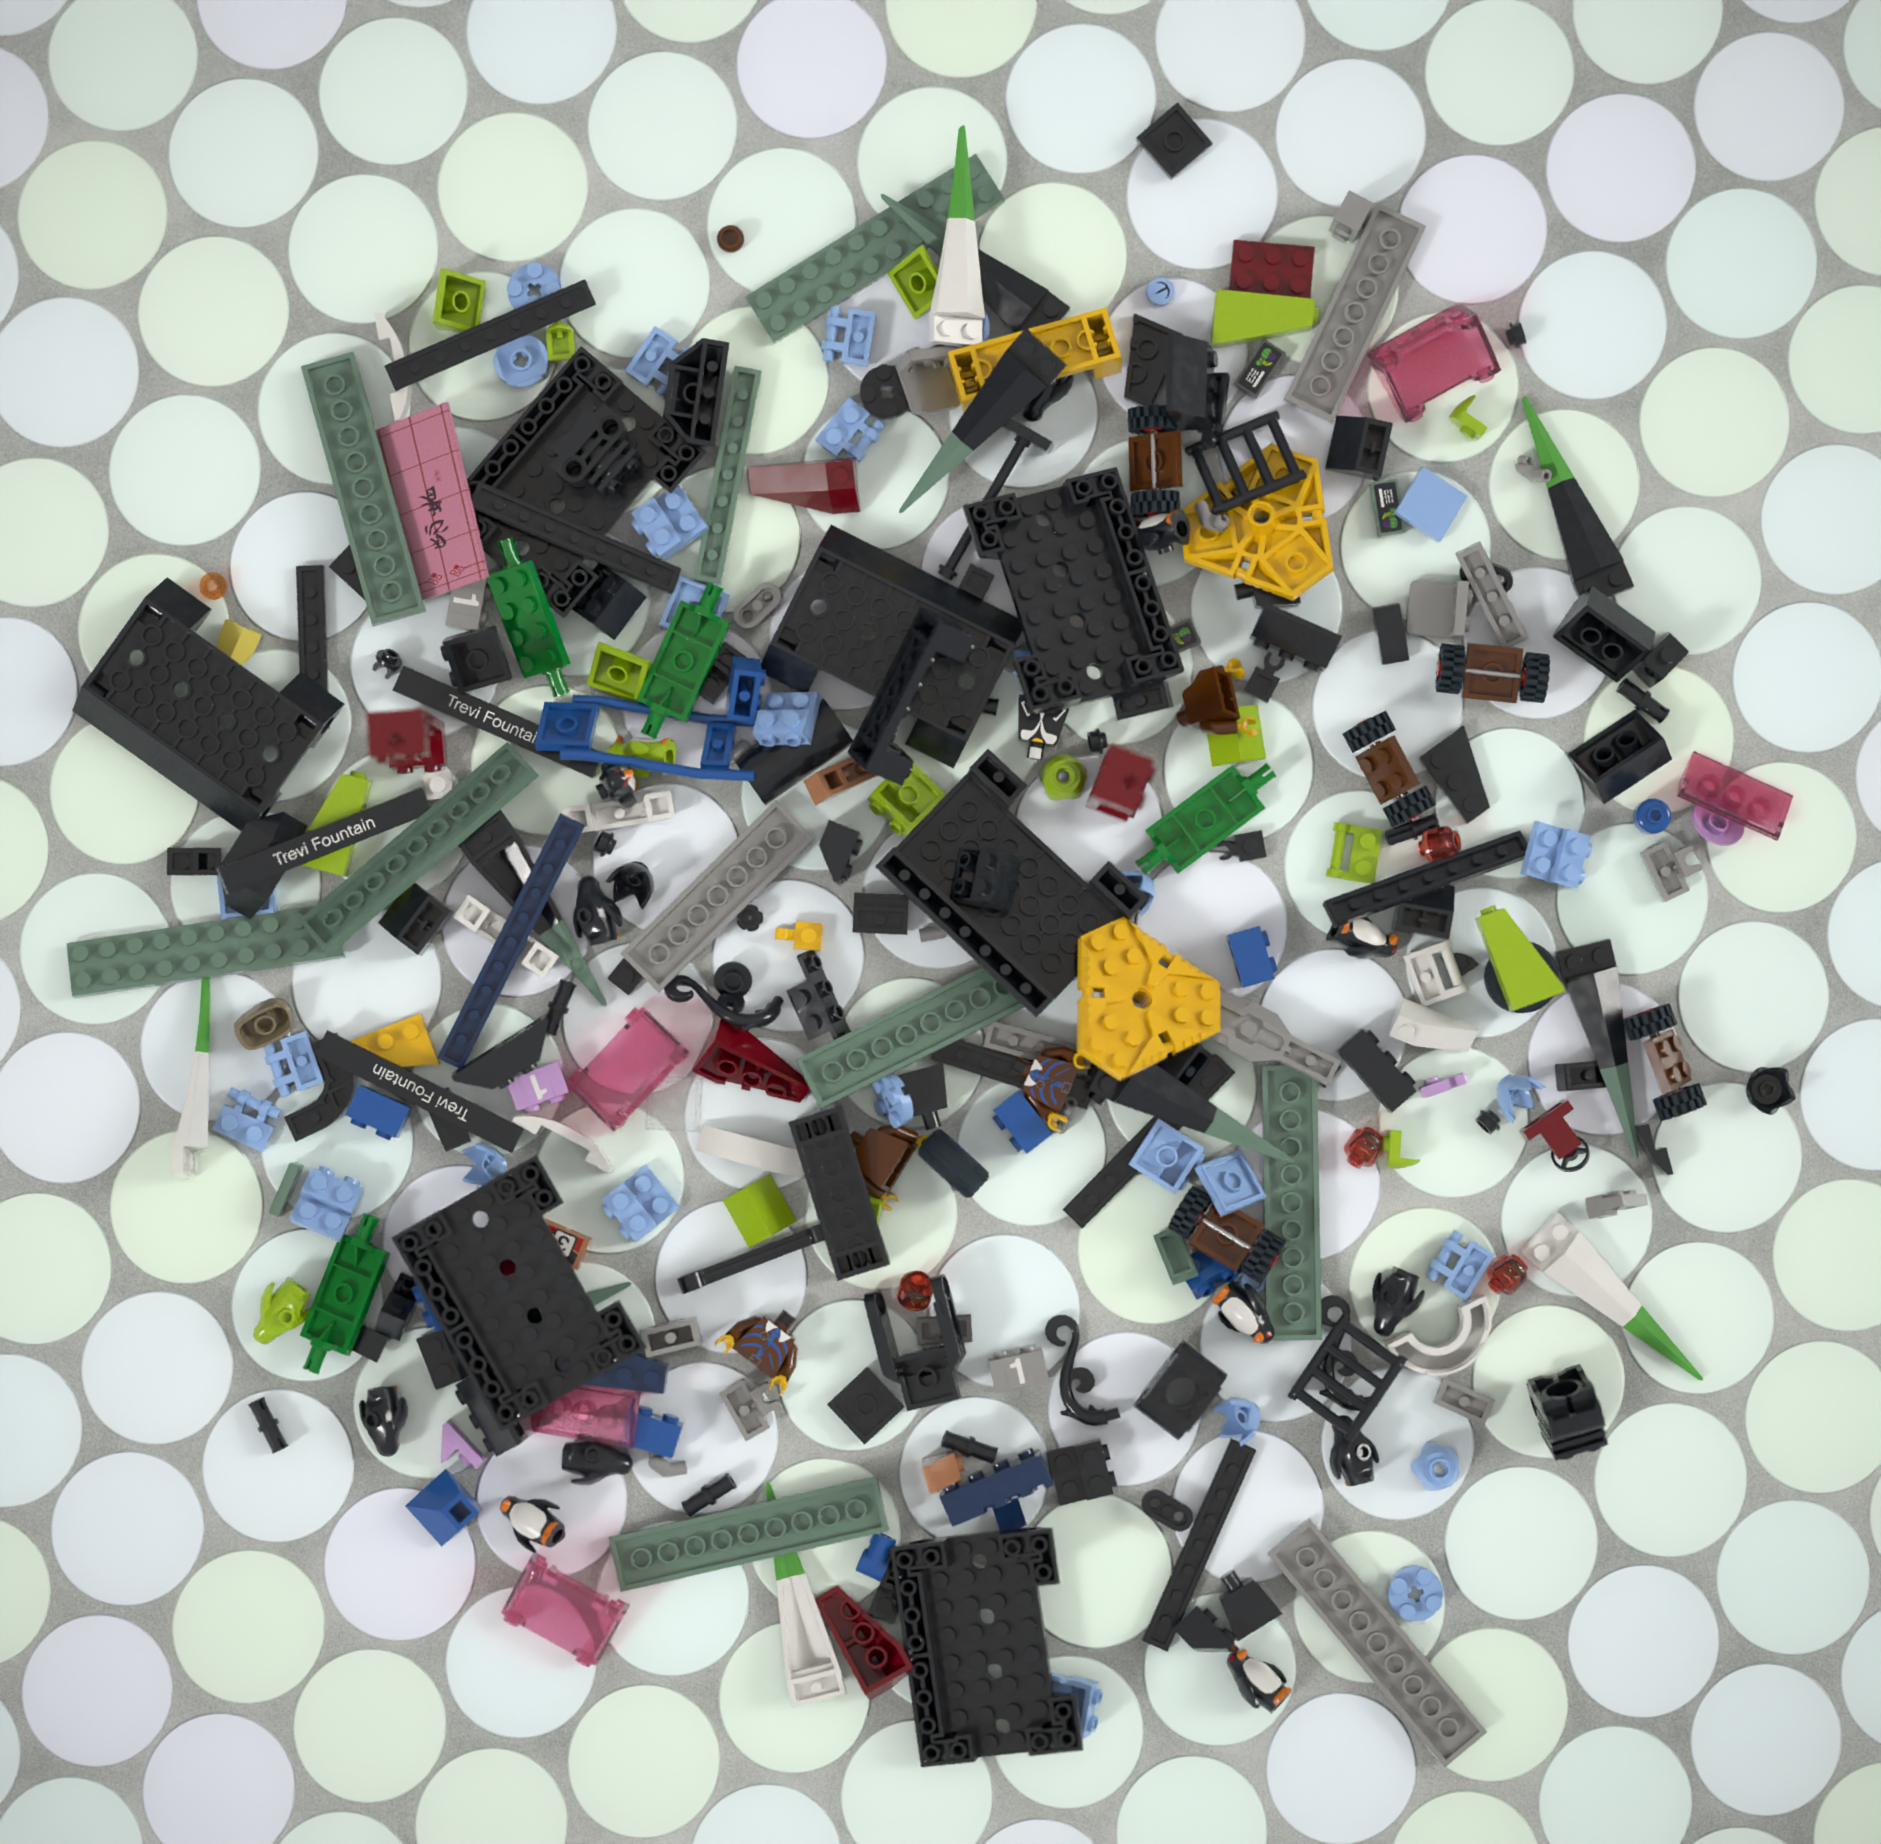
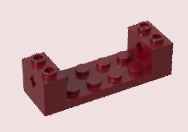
M423 708L366 712L369 758L377 759V764H389V768L397 770V774L413 773V768H424V772L441 771L440 766H447L445 722Z
M1111 744L1102 760L1085 808L1125 823L1128 817L1134 818L1137 809L1141 810L1147 794L1143 792L1146 784H1151L1157 768L1152 766L1154 759Z

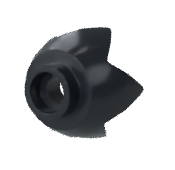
M638 861L619 866L605 881L607 883L614 881L613 901L615 903L635 895L642 910L654 892L652 874L645 864Z
M1780 1067L1757 1068L1750 1075L1746 1086V1095L1749 1102L1758 1110L1768 1115L1775 1114L1780 1107L1793 1102L1796 1096L1788 1084V1070ZM1766 1084L1771 1086V1092L1768 1095L1763 1093V1086Z

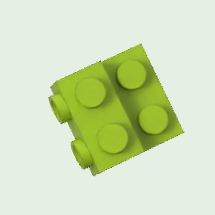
M913 763L912 773L905 779L902 786L885 779L870 794L867 800L870 802V810L875 815H883L890 821L888 825L895 834H903L906 837L946 794Z

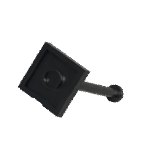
M1013 418L1006 422L1002 428L1016 435L1014 439L1016 443L983 500L998 496L1025 447L1029 448L1030 444L1049 454L1054 445L1053 442ZM969 526L965 529L945 566L939 565L938 574L950 581L958 575L954 570L972 541Z

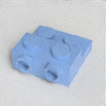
M680 484L671 494L665 492L657 499L652 497L631 512L635 518L631 522L633 527L640 535L644 533L649 540L646 543L648 550L654 557L659 555L664 560H668L709 530L706 522Z
M818 692L767 693L764 709L757 712L752 734L760 745L767 747L774 745H811L821 696Z
M1534 821L1520 874L1564 888L1577 889L1578 885L1585 879V870L1582 868L1585 858H1588L1592 852L1591 836L1540 821Z
M1157 1118L1128 1164L1175 1194L1177 1190L1182 1192L1190 1180V1177L1187 1175L1192 1167L1196 1168L1201 1164L1205 1157V1154L1202 1153L1205 1148Z
M647 1164L602 1199L605 1203L602 1206L604 1212L611 1220L616 1217L622 1224L619 1230L628 1241L633 1238L635 1242L639 1241L680 1208L679 1204Z
M320 1166L319 1169L312 1167L301 1189V1195L289 1218V1222L341 1242L361 1200L363 1188L359 1187L360 1182L352 1177L345 1176L344 1180L335 1177V1172L330 1168Z
M1051 1672L1054 1692L1077 1695L1082 1738L1085 1739L1091 1735V1732L1094 1733L1098 1726V1717L1094 1716L1095 1706L1100 1705L1103 1691L1098 1689L1100 1681L1077 1675L1069 1677Z

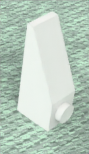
M1402 998L1392 1019L1389 1036L1413 1046L1468 1052L1479 1028Z

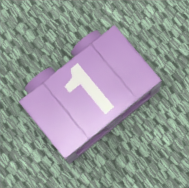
M560 1061L537 1068L525 1075L521 1074L513 1077L515 1081L508 1086L516 1110L521 1111L524 1109L525 1114L541 1109L540 1103L550 1100L552 1105L566 1100L565 1094L571 1092Z

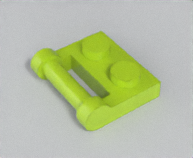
M1334 822L1333 831H1335L1330 867L1326 869L1325 876L1367 884L1374 883L1383 830ZM1346 833L1353 834L1348 871H1343L1340 868Z

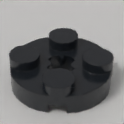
M881 364L871 369L864 376L860 385V398L864 409L871 416L879 420L894 419L903 416L910 409L894 365ZM883 386L885 388L887 386L892 387L894 396L891 399L887 397V400L881 398L882 392L880 389Z

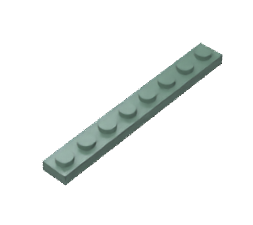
M734 366L705 517L709 530L702 534L694 575L695 581L710 582L716 585L722 584L762 375L761 370Z

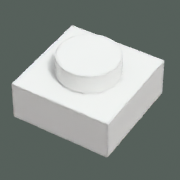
M451 770L423 774L425 794L428 801L440 800L453 789Z

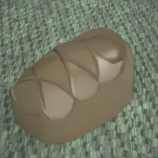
M270 998L256 1004L242 1014L234 1023L235 1035L242 1046L247 1050H257L286 1036L291 1031L293 1021L290 1005L282 998Z

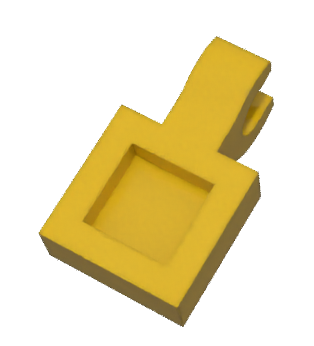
M796 921L795 929L776 928L775 939L794 941L793 949L821 951L823 923Z

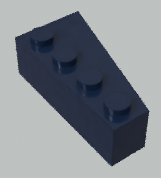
M638 1353L583 1385L664 1394L669 1364L653 1357L647 1358L645 1354ZM559 1356L556 1359V1368L563 1372L569 1370L571 1366L570 1360L566 1356Z
M1032 1447L1019 1452L1017 1454L1019 1458L1008 1462L1007 1458L992 1465L993 1470L983 1473L982 1470L976 1471L967 1476L968 1481L959 1485L955 1482L944 1488L943 1492L939 1493V1498L952 1527L987 1513V1509L990 1507L996 1509L1005 1506L1013 1501L1012 1497L1024 1498L1032 1495L1038 1490L1037 1486L1043 1484L1045 1489L1053 1486V1479L1040 1450L1034 1451Z

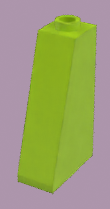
M1217 289L1210 346L1212 349L1260 341L1263 338L1270 339L1308 332L1311 330L1313 323L1317 324L1319 307H1314L1315 299Z
M351 771L350 776L342 774L307 832L366 809L373 782L366 780L367 775ZM356 843L305 863L302 866L347 877Z
M1493 905L1480 910L1481 916L1474 919L1509 1011L1520 1009L1565 992L1562 983L1505 908L1497 910L1496 906Z

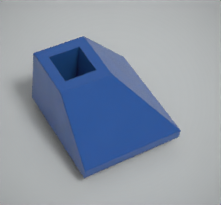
M447 1468L405 1505L441 1547L483 1510Z

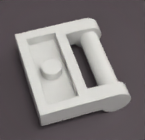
M1451 939L1438 942L1403 956L1422 1006H1428L1469 991L1467 982H1463L1451 947H1453ZM1441 952L1454 987L1445 988L1433 954Z

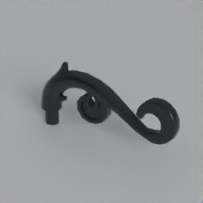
M677 975L664 988V993L668 999L680 1003L691 1000L694 992L693 990L682 992L677 987H691L716 1016L729 1024L744 1027L743 1031L764 1027L774 1022L780 1015V1007L784 1002L783 998L775 996L764 1009L756 1010L754 1014H742L739 1012L743 1010L745 1000L739 993H722L716 1001L700 984L685 975Z
M1330 1295L1321 1299V1322L1325 1326L1333 1327L1335 1325V1322L1331 1321L1327 1314L1328 1310L1332 1307H1339L1342 1314L1345 1313L1350 1318L1349 1305L1340 1296ZM1344 1331L1334 1344L1338 1348L1345 1335ZM1343 1350L1345 1353H1347L1349 1356H1351L1357 1361V1358L1352 1352L1348 1350ZM1328 1354L1322 1362V1370L1335 1379L1334 1366L1338 1360ZM1344 1365L1341 1369L1337 1370L1344 1377L1354 1374L1353 1371ZM1324 1385L1326 1390L1319 1391L1320 1395L1329 1398L1343 1409L1359 1411ZM1358 1395L1364 1401H1367L1370 1397H1363V1395Z
M1067 1315L1052 1317L1045 1327V1335L1049 1342L1063 1347L1066 1345V1341L1058 1338V1328L1068 1326L1072 1332L1071 1343L1060 1372V1396L1066 1410L1060 1412L1061 1415L1071 1417L1089 1426L1107 1425V1421L1121 1418L1118 1407L1104 1411V1408L1098 1410L1093 1405H1089V1409L1081 1406L1075 1399L1072 1392V1381L1074 1379L1080 1380V1385L1075 1390L1079 1393H1087L1094 1387L1095 1378L1088 1368H1073L1080 1338L1077 1322Z

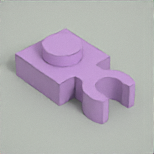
M1465 1072L1441 1080L1438 1075L1424 1080L1425 1085L1419 1087L1422 1098H1428L1469 1082Z

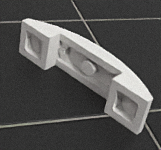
M380 312L374 313L380 342L383 345L391 343L394 361L405 357L404 347L394 329ZM411 385L400 389L399 392L389 393L394 420L397 423L404 421L407 417L411 399Z
M671 790L636 797L637 804L631 808H625L615 801L562 808L564 815L585 825L581 834L675 818Z
M467 895L453 918L492 944L495 943L506 921L505 918L470 895ZM529 936L517 961L544 979L559 956Z
M516 1116L512 1120L513 1123L536 1135L540 1133L544 1126L589 1150L584 1161L607 1173H611L614 1168L598 1145L582 1132L565 1123L539 1116Z
M702 1124L695 1151L752 1167L802 1178L803 1169L797 1149Z

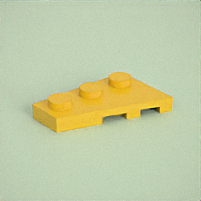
M421 1014L351 1040V1042L401 1067L441 1065Z

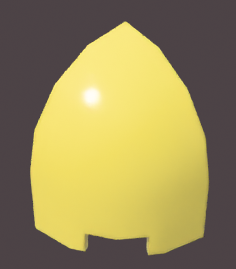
M226 619L218 637L217 648L243 665L251 658L262 634Z

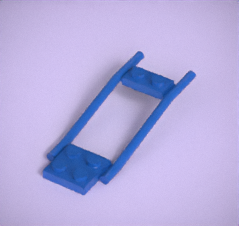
M573 695L572 703L544 702L535 740L536 750L560 751L561 760L594 761L695 779L754 781L755 779L754 770L729 769L736 736V726L754 727L755 722L727 720V715L692 711L689 722L708 725L700 761L701 767L695 768L591 750L600 711L599 707L649 715L651 710L644 703L596 695Z

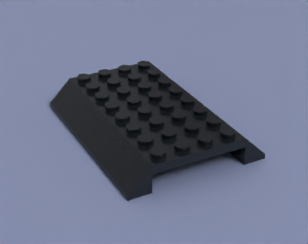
M987 749L969 768L968 773L896 848L893 847L878 862L875 868L1037 1018L1078 976V939L1082 935L1121 917L1130 920L1149 898L1110 861L1097 872L1089 883L1084 881L1009 811L1010 807L1028 785L995 754ZM960 847L1002 848L1022 857L1011 910H989L956 903L950 899Z

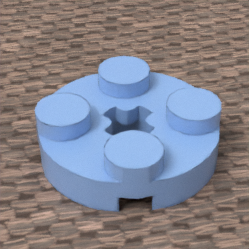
M531 262L519 267L511 275L506 289L512 307L517 309L561 290L562 287L558 276L551 268L537 262ZM531 285L541 286L539 289L541 295L539 297L535 295L528 296Z
M531 335L523 336L498 347L493 358L498 376L513 388L525 389L538 384L548 372L547 350L540 340ZM518 354H522L523 357H529V361L526 362V366L523 368L520 365H514Z
M895 1073L885 1076L872 1084L877 1099L874 1102V1108L878 1116H885L893 1128L901 1127L912 1120L913 1105L910 1095L904 1096L901 1087L905 1085Z
M1409 1565L1399 1569L1393 1575L1388 1585L1387 1598L1391 1608L1401 1618L1407 1621L1419 1622L1429 1619L1441 1608L1443 1588L1440 1580L1433 1572L1422 1566ZM1412 1586H1416L1418 1590L1422 1589L1423 1594L1419 1595V1600L1415 1601L1414 1598H1408Z

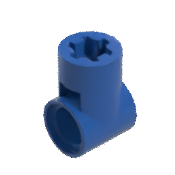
M884 1533L872 1535L869 1541L870 1545L868 1549H864L855 1571L881 1582L890 1561L888 1558L891 1552L890 1547L896 1544L894 1538Z

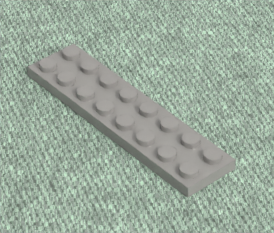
M1379 203L1376 204L1283 399L1284 401L1333 423L1426 228L1425 225Z
M775 800L620 954L660 993L815 838Z

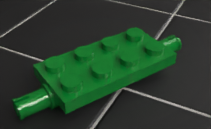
M513 537L496 542L505 566H503L502 570L489 574L487 581L524 679L541 673L546 675L553 698L569 693L570 690L567 687L561 669L571 663L533 560L527 562L520 560Z
M707 582L699 604L694 606L682 600L680 601L636 699L648 705L651 710L641 733L657 739L665 718H669V715L683 722H688L732 624L716 616L713 611L721 592L724 590L723 588Z
M1265 763L1249 777H1242L1236 768L1231 765L1147 828L1145 832L1153 841L1154 848L1135 861L1138 867L1147 861L1149 862V864L1141 869L1142 873L1147 875L1149 871L1161 862L1168 861L1175 872L1179 874L1263 811L1265 807L1256 794H1258L1257 790L1277 777L1273 770L1266 776H1262L1271 767Z
M363 1213V1218L356 1235L344 1234L341 1242H336L300 1333V1336L309 1339L310 1345H312L302 1367L305 1370L308 1369L309 1372L320 1373L327 1351L333 1350L346 1356L351 1355L391 1254L373 1246L371 1242L378 1222H380V1219Z

